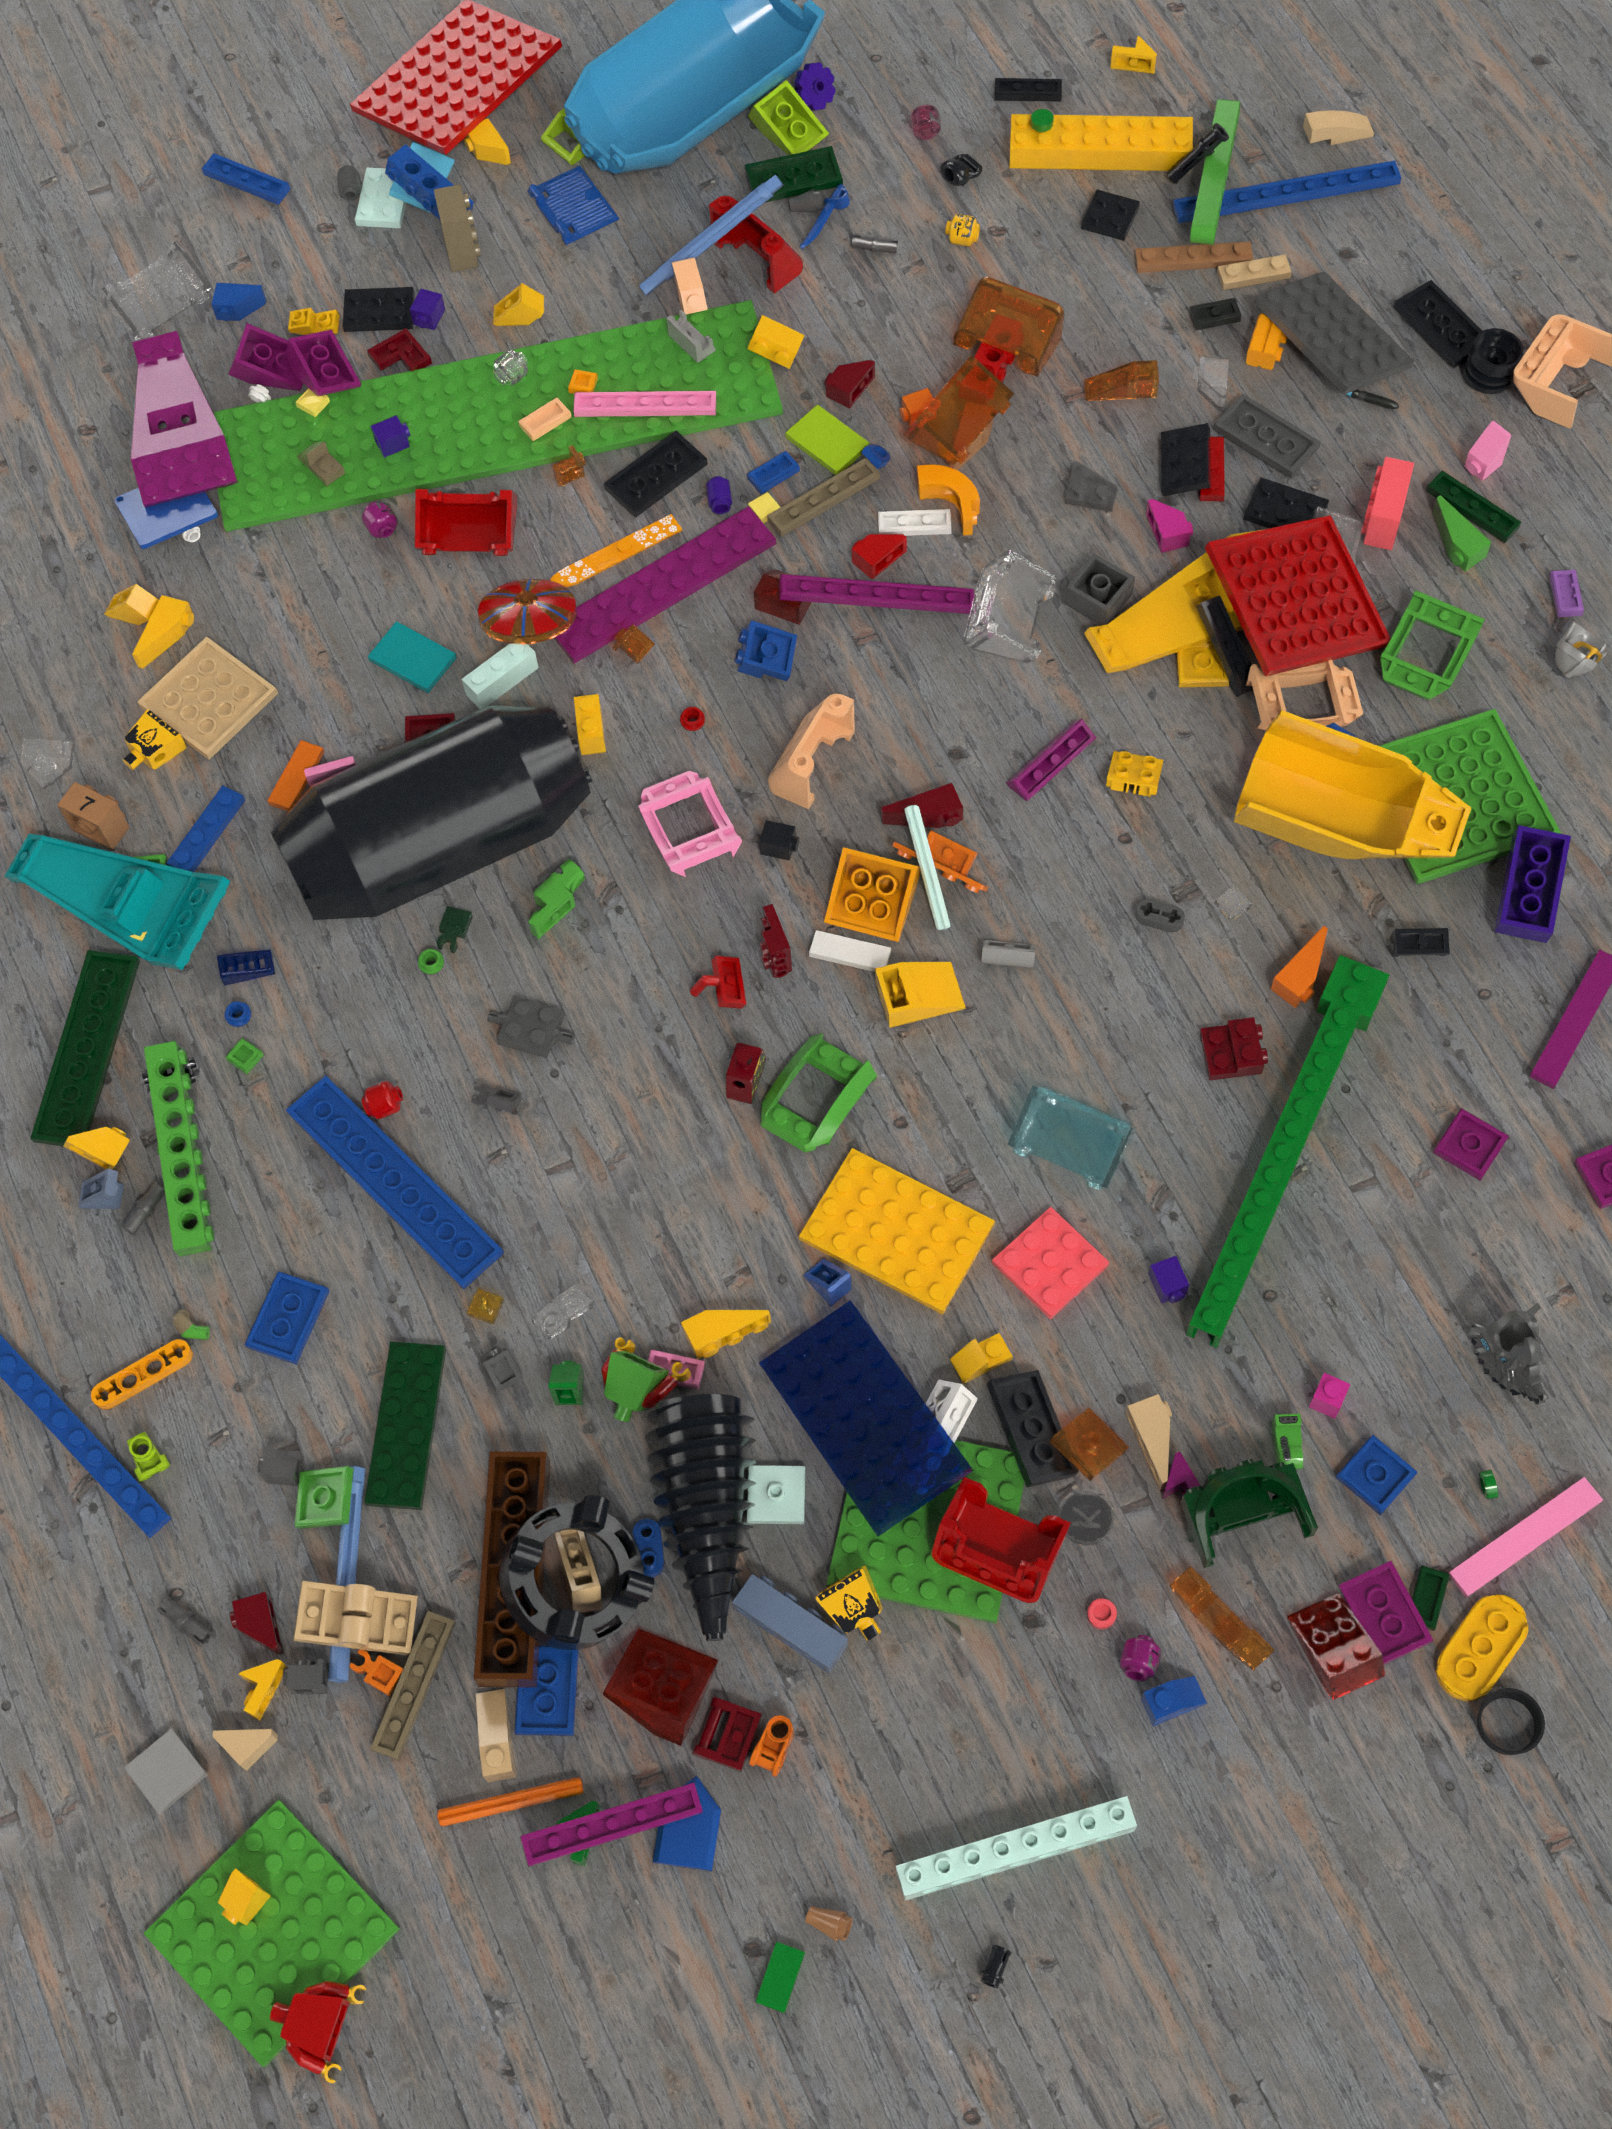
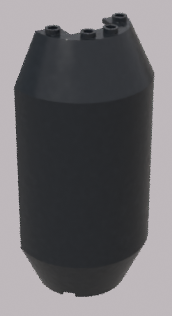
M488 705L313 784L271 831L272 837L300 890L313 920L377 917L553 836L591 793L588 784L592 782L588 770L586 768L583 769L576 753V751H579L578 744L573 736L569 738L566 732L568 727L562 716L558 718L554 708L551 709L548 706Z

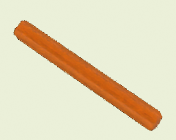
M575 1777L439 1809L437 1811L438 1822L440 1826H448L579 1795L584 1791L583 1783L580 1777Z

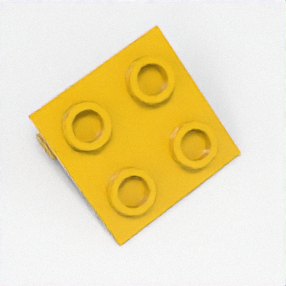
M1114 751L1106 787H1111L1110 790L1123 792L1124 785L1127 783L1126 793H1128L1130 784L1134 785L1133 794H1136L1137 786H1140L1138 795L1156 796L1164 760L1153 756L1135 755L1127 751Z

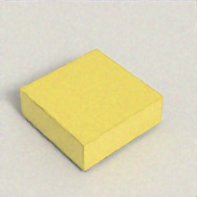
M768 492L748 503V506L763 523L768 521L767 515L781 508Z

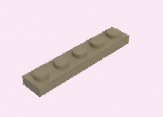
M864 458L767 515L768 522L783 537L878 481L880 473L867 458Z
M427 1611L372 1743L371 1751L397 1761L400 1760L455 1627V1620Z

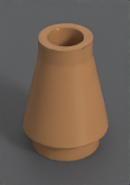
M811 1906L807 1912L805 1923L813 1926L837 1942L838 1940L845 1941L851 1931L853 1918L847 1916L845 1911Z

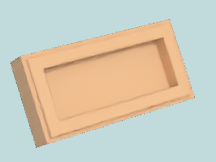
M555 398L518 422L520 428L534 441L570 419L571 412L558 398Z

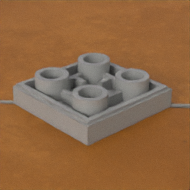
M172 1728L124 1767L158 1814H162L208 1775Z

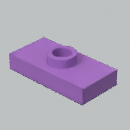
M1576 570L1551 571L1549 578L1557 617L1582 616L1584 607Z

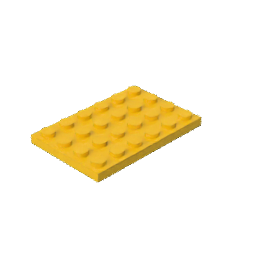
M852 1148L800 1233L799 1240L943 1315L993 1229L995 1220Z

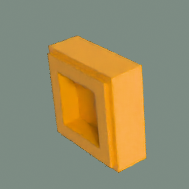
M575 369L568 386L569 393L594 392L598 380L597 373Z

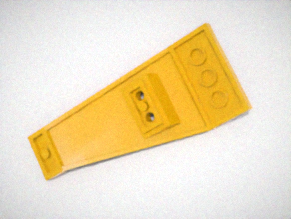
M1251 532L1231 534V535H1229V536L1226 537V538L1233 537V536H1238V535H1242V534H1247V533H1251ZM1206 552L1110 623L1089 627L1084 635L1106 672L1112 673L1127 670L1177 653L1180 650L1183 651L1211 641L1196 606L1214 597L1221 596L1236 632L1243 630Z

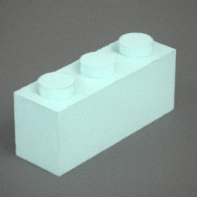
M519 636L462 678L466 696L479 709L490 705L539 668L535 651Z

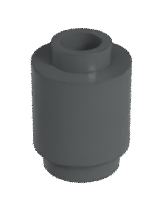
M350 165L341 167L337 174L338 193L345 200H355L361 194L359 172Z

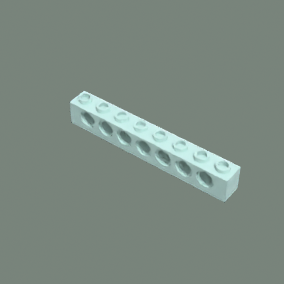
M1128 1796L897 1865L896 1873L904 1901L1128 1834L1135 1831L1137 1824Z

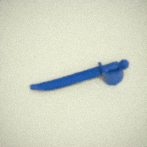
M839 184L831 198H825L824 203L826 205L810 233L800 245L801 250L819 235L834 208L845 209L850 204L848 191L844 185Z

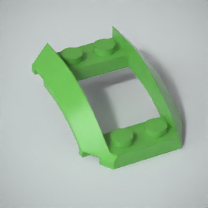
M1415 590L1390 642L1381 655L1383 681L1425 700L1435 698L1453 684L1485 619ZM1416 621L1461 639L1442 677L1397 658Z
M824 1033L811 1036L780 1073L762 1102L761 1126L805 1153L815 1150L816 1146L822 1144L829 1145L831 1143L832 1137L845 1117L865 1093L869 1084L877 1078V1074L869 1060L863 1064L822 1040ZM806 1063L846 1085L819 1127L778 1104L790 1083Z

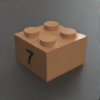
M74 782L57 804L72 831L112 851L130 828L125 820V814L118 806V801L110 795L103 796L99 794L93 787L87 784L83 786Z

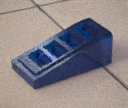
M271 950L228 953L217 956L219 974L224 986L275 974ZM264 959L265 968L260 967L259 960ZM249 962H254L255 969H250ZM243 964L244 970H239L238 965ZM232 966L233 971H228V967Z

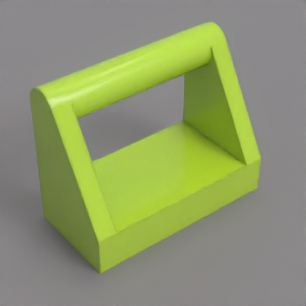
M563 108L543 133L541 141L570 165H574L585 157L581 150V144L578 143L572 153H570L553 139L565 131L579 142L572 129L568 127L564 120L566 114Z

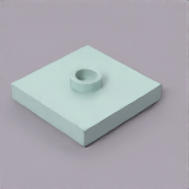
M749 1466L748 1480L754 1481L757 1484L748 1488V1501L756 1505L747 1509V1524H804L805 1466Z

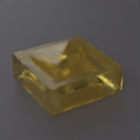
M477 1289L467 1314L470 1317L494 1325L504 1298Z

